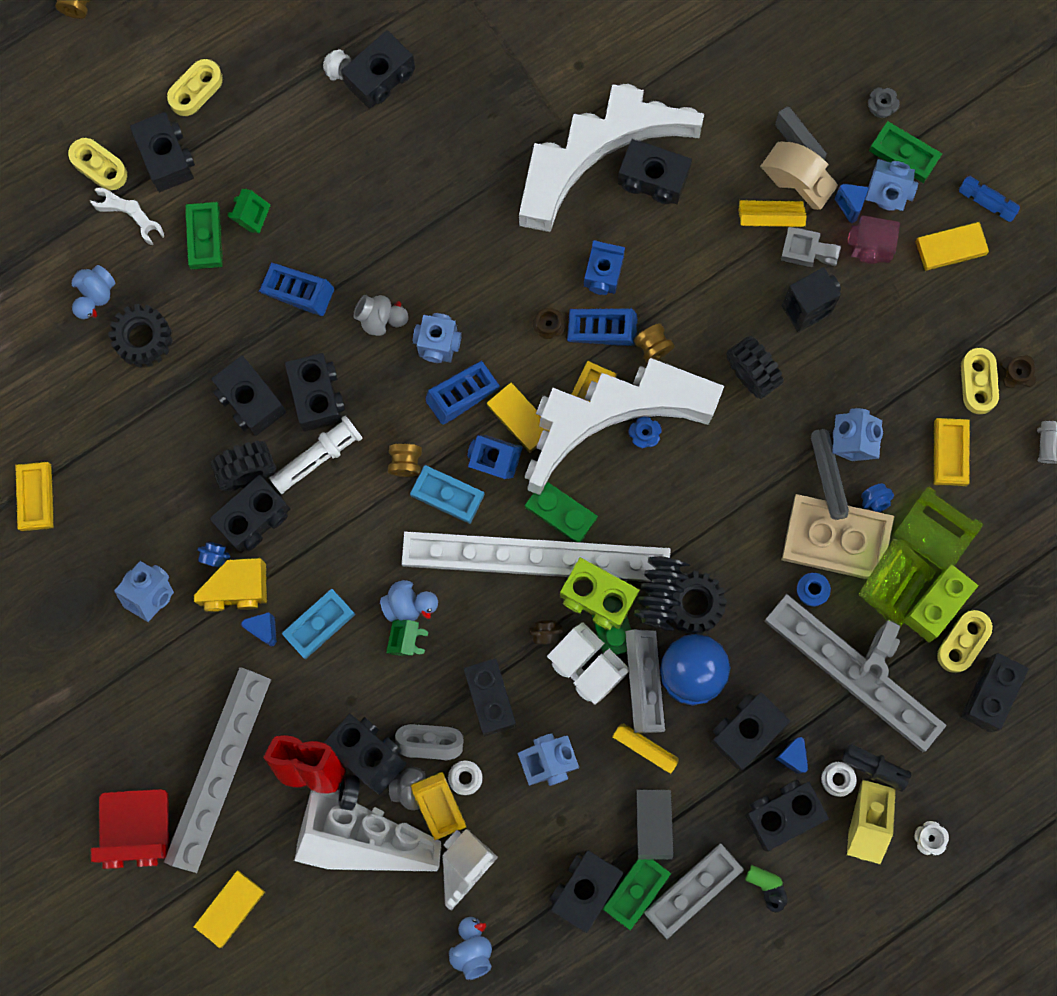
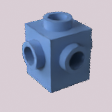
M878 159L868 186L866 200L875 202L879 207L886 210L898 209L903 211L906 201H913L918 187V182H914L915 170L900 161H892L890 163Z
M434 313L432 316L423 315L422 324H416L413 344H417L419 357L434 363H441L442 361L451 363L453 352L459 351L462 333L457 331L456 321L451 320V317L440 313ZM431 334H436V335H441V336L438 337V338H434V337L431 336Z
M860 408L850 409V412L847 414L836 415L832 453L850 461L879 459L880 443L883 436L882 420L870 415V411Z
M141 561L133 570L126 573L122 582L114 590L125 609L147 622L153 618L159 609L167 605L171 595L174 593L168 582L169 575L162 568L156 565L150 567Z
M553 734L539 737L533 740L535 746L518 753L529 785L546 780L549 786L568 780L567 773L579 768L568 735L554 739Z

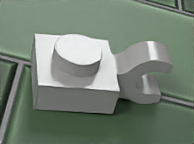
M789 227L781 261L813 267L814 259H818L824 264L836 266L841 247L834 244L820 243L821 233Z
M888 620L876 632L865 658L866 662L860 667V676L864 677L869 669L873 668L878 673L875 684L880 685L888 677L889 670L885 663V657L891 658L898 648L900 640L896 636L900 629L899 625Z

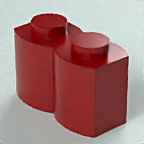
M276 736L264 755V759L277 779L282 784L290 787L308 786V788L318 793H334L337 791L346 773L333 749L322 742L311 741L302 743L299 739L292 736Z

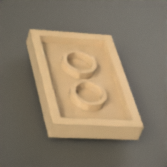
M796 494L793 500L781 560L880 582L883 576L894 516L848 506L849 513L847 518L833 520L829 514L827 501Z

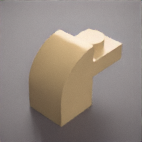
M777 142L760 166L778 187L795 188L812 209L821 210L838 186L825 170L828 163L812 150L797 143Z

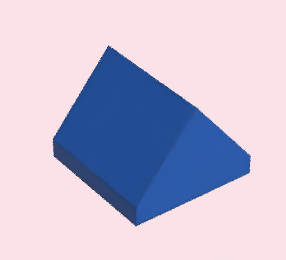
M842 184L839 187L835 201L849 222H856L869 187Z
M270 612L244 619L241 623L243 628L269 646H274L277 643L275 617Z
M803 737L792 740L775 758L797 774L805 773L808 770Z

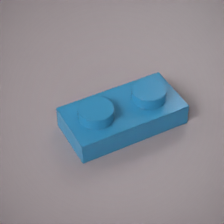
M424 465L410 493L411 497L471 524L485 495L483 491L427 465Z
M331 589L290 625L282 635L306 660L346 624L355 613Z

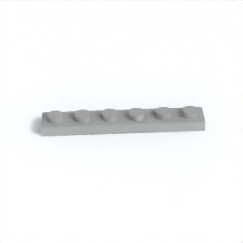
M786 594L765 619L764 622L922 752H926L946 727V724L890 678L887 677L880 685L875 684L878 678V673L875 669L870 668L864 677L860 676V667L866 662V659L789 595Z
M239 668L164 863L197 873L271 679L250 670Z

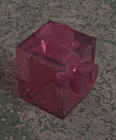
M861 216L857 226H851L848 245H853L852 257H857L860 261L869 264H875L879 261L890 263L896 253L900 222Z

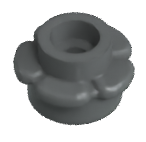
M876 88L871 92L868 107L874 116L886 118L898 110L900 102L896 98L897 94L893 89ZM884 99V100L887 101V103H886V104H882V103H881V100Z

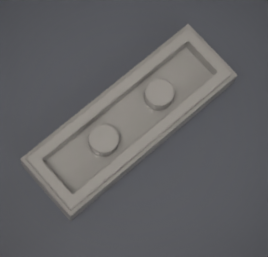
M635 629L625 631L634 733L665 732L656 631Z
M720 843L644 911V914L661 934L668 939L744 869Z

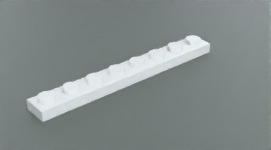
M404 532L402 566L569 577L578 559L581 557L623 581L652 582L644 576L646 570L655 569L647 563L648 558L655 556L670 558V548Z

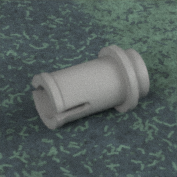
M1043 421L1041 422V427L1037 429V432L1041 434L1038 462L1057 464V422Z

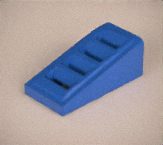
M271 262L259 292L305 311L323 316L334 292V287L326 279ZM284 275L279 290H275L280 276ZM293 279H294V280H296V281H295V283H294V285H293V288H292L290 294H288L287 292H288V290H289V288H290V285H291V283H292V281H293ZM305 284H307L308 286H307L306 291H305V293H304V295H303V298H300V295H301V293H302V291H303V288H304Z
M569 309L567 340L578 343L635 346L637 314L633 309ZM581 318H586L585 334H580ZM594 319H599L598 334H593ZM607 320H612L611 334H606ZM621 321H625L624 334H620Z
M480 361L429 389L426 402L441 424L444 425L498 390L500 385L485 364ZM477 375L485 387L480 389L472 377ZM465 382L473 394L469 395L462 383ZM453 389L460 397V401H457L451 393ZM442 397L446 400V402L448 403L449 407L446 405V403L444 402V400L442 399Z

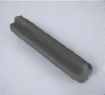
M827 429L815 430L812 432L811 441L830 517L833 520L845 519L848 517L849 508L836 457L832 453L833 446L829 431Z

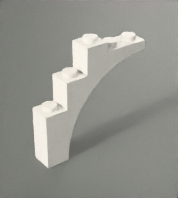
M612 84L605 120L591 113L573 114L566 149L550 142L534 144L519 212V225L551 232L557 211L569 189L593 164L605 155L630 144L631 139L642 141L649 138L668 136L699 138L704 114L698 113L695 109L689 107L676 109L656 101L644 103L642 102L644 90H639L630 84H621L620 86Z
M650 358L646 368L639 367L634 385L601 373L598 383L591 381L585 397L586 400L552 388L549 398L542 397L536 412L537 415L541 416L539 427L550 431L543 430L537 445V449L542 450L538 461L531 460L525 478L530 480L528 491L540 495L551 473L566 454L584 439L607 426L643 416L685 418L709 425L724 386Z

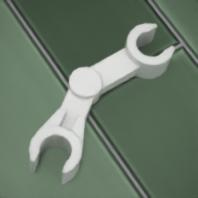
M99 187L95 189L98 195L106 196V200L103 203L90 201L96 210L128 213L141 227V235L145 242L150 245H154L148 237L150 230H158L160 235L164 237L161 226L147 218L137 201L121 199L105 188Z

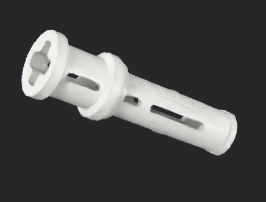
M346 415L341 418L342 422L328 433L322 432L319 434V441L269 477L281 494L330 457L333 459L335 457L338 458L341 455L340 451L352 442L363 439Z

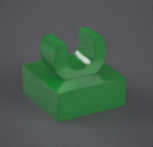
M242 189L240 195L234 197L233 201L236 205L233 212H228L227 216L249 232L260 233L271 205L252 190Z
M411 620L392 621L386 653L396 656L424 654L425 649L416 647L415 641L416 636H428V632L424 629H418L419 622Z

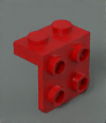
M158 789L103 793L99 798L100 848H91V862H102V869L124 868L123 861L137 860V867L158 866V859H165L169 850V796L167 791Z

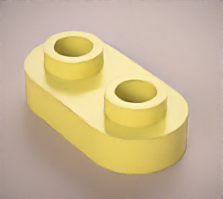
M199 60L169 89L167 95L168 102L176 114L181 116L194 114L220 88L223 77L219 66L212 60ZM204 77H212L209 82H202ZM189 98L190 102L188 104H181L183 99Z
M81 138L70 146L68 152L70 161L77 170L93 182L107 190H116L124 185L127 180V170L124 164L97 142L89 138ZM85 155H92L90 160L83 161ZM116 172L114 178L107 179L109 173Z
M974 348L965 355L961 362L963 401L969 411L975 414H986L997 405L999 400L997 362L995 356L989 350ZM972 363H979L982 366V371H975ZM975 394H981L985 402L978 403L975 400Z
M972 610L966 612L957 620L941 644L937 654L940 665L946 671L959 673L971 666L992 633V622L985 613ZM969 623L977 626L978 631L976 635L968 632L967 626ZM951 650L959 653L960 658L958 662H953L949 658Z

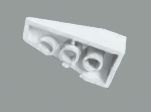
M311 790L298 838L295 861L325 869L438 871L441 841L434 840L432 836L407 823L398 825L384 818V811L376 807L371 811L356 803L353 811L340 809L338 807L339 790L328 794Z
M468 829L463 833L456 830L444 844L448 849L443 854L445 906L450 910L459 903L498 858Z

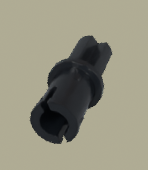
M853 744L848 745L843 753L842 761L868 774L870 780L878 779L897 788L901 792L905 790L909 783L905 779L911 778V772L886 761L883 755L877 757Z

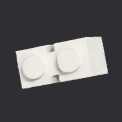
M583 622L573 628L547 657L552 661V666L556 672L563 677H571L575 681L576 690L582 698L597 704L628 674L629 668L609 648L603 655H599L584 671L582 667L605 643Z

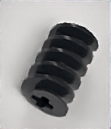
M649 557L647 563L655 569L646 570L644 576L651 580L652 583L641 584L640 589L646 592L648 596L638 597L637 602L645 607V609L635 610L634 616L645 625L674 631V628L667 624L666 620L677 619V614L669 610L670 606H680L681 602L673 597V593L684 592V588L678 585L676 581L687 579L688 576L680 571V567L691 565L668 557Z

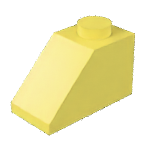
M862 779L849 828L847 855L881 864L893 836L896 789Z

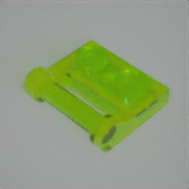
M927 486L893 533V536L944 570L951 564L955 566L984 524L977 519L972 521L936 496V491ZM928 505L965 531L961 538L922 512L924 508Z
M893 539L858 595L882 614L886 621L890 620L901 628L906 619L904 617L925 582L931 581L936 571L903 541Z

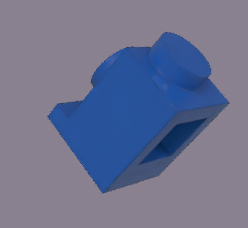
M593 240L584 278V287L599 295H607L608 292L615 294L624 260L625 247ZM601 265L610 268L607 271H601L598 268V266Z
M477 435V438L471 442L468 449V458H470L468 467L503 479L514 478L523 446L514 445L487 435ZM494 449L499 451L497 461L491 458V453Z

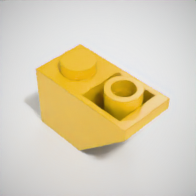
M261 558L227 560L195 593L194 602L199 606H204V611L224 610V605H237V609L242 610L257 609L258 603H267L266 563Z

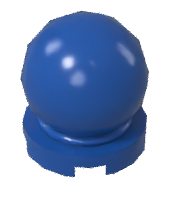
M700 634L682 636L674 641L664 654L660 666L662 684L667 690L668 695L679 703L691 706L707 703L717 697L727 684L730 673L729 658L721 644L709 636Z

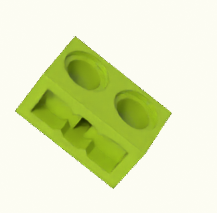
M580 557L560 591V597L565 599L563 605L579 614L584 610L594 615L593 622L610 630L612 626L617 629L621 627L640 590ZM580 580H586L592 585L593 590L587 596H579L573 589L575 583ZM611 596L619 598L622 602V609L616 613H610L605 610L603 601Z
M951 564L937 577L904 618L903 622L926 641L931 642L940 635L979 585Z

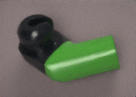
M751 865L745 881L762 888L766 906L770 911L775 913L782 911L787 904V894L782 879L773 873Z

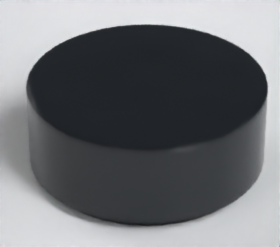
M345 775L343 777L338 793V807L340 809L354 810L359 793V777Z

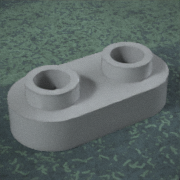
M409 724L397 730L395 744L401 749L400 754L409 758L451 760L460 756L463 751V735L459 730L452 727Z

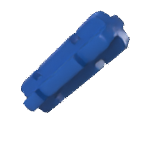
M967 176L959 187L961 194L968 198L970 196L974 197L973 201L993 213H1001L1000 217L1008 222H1011L1020 210L1018 204L1011 200L1009 202L1005 201V196L985 184L983 186L978 185L979 181L971 176Z

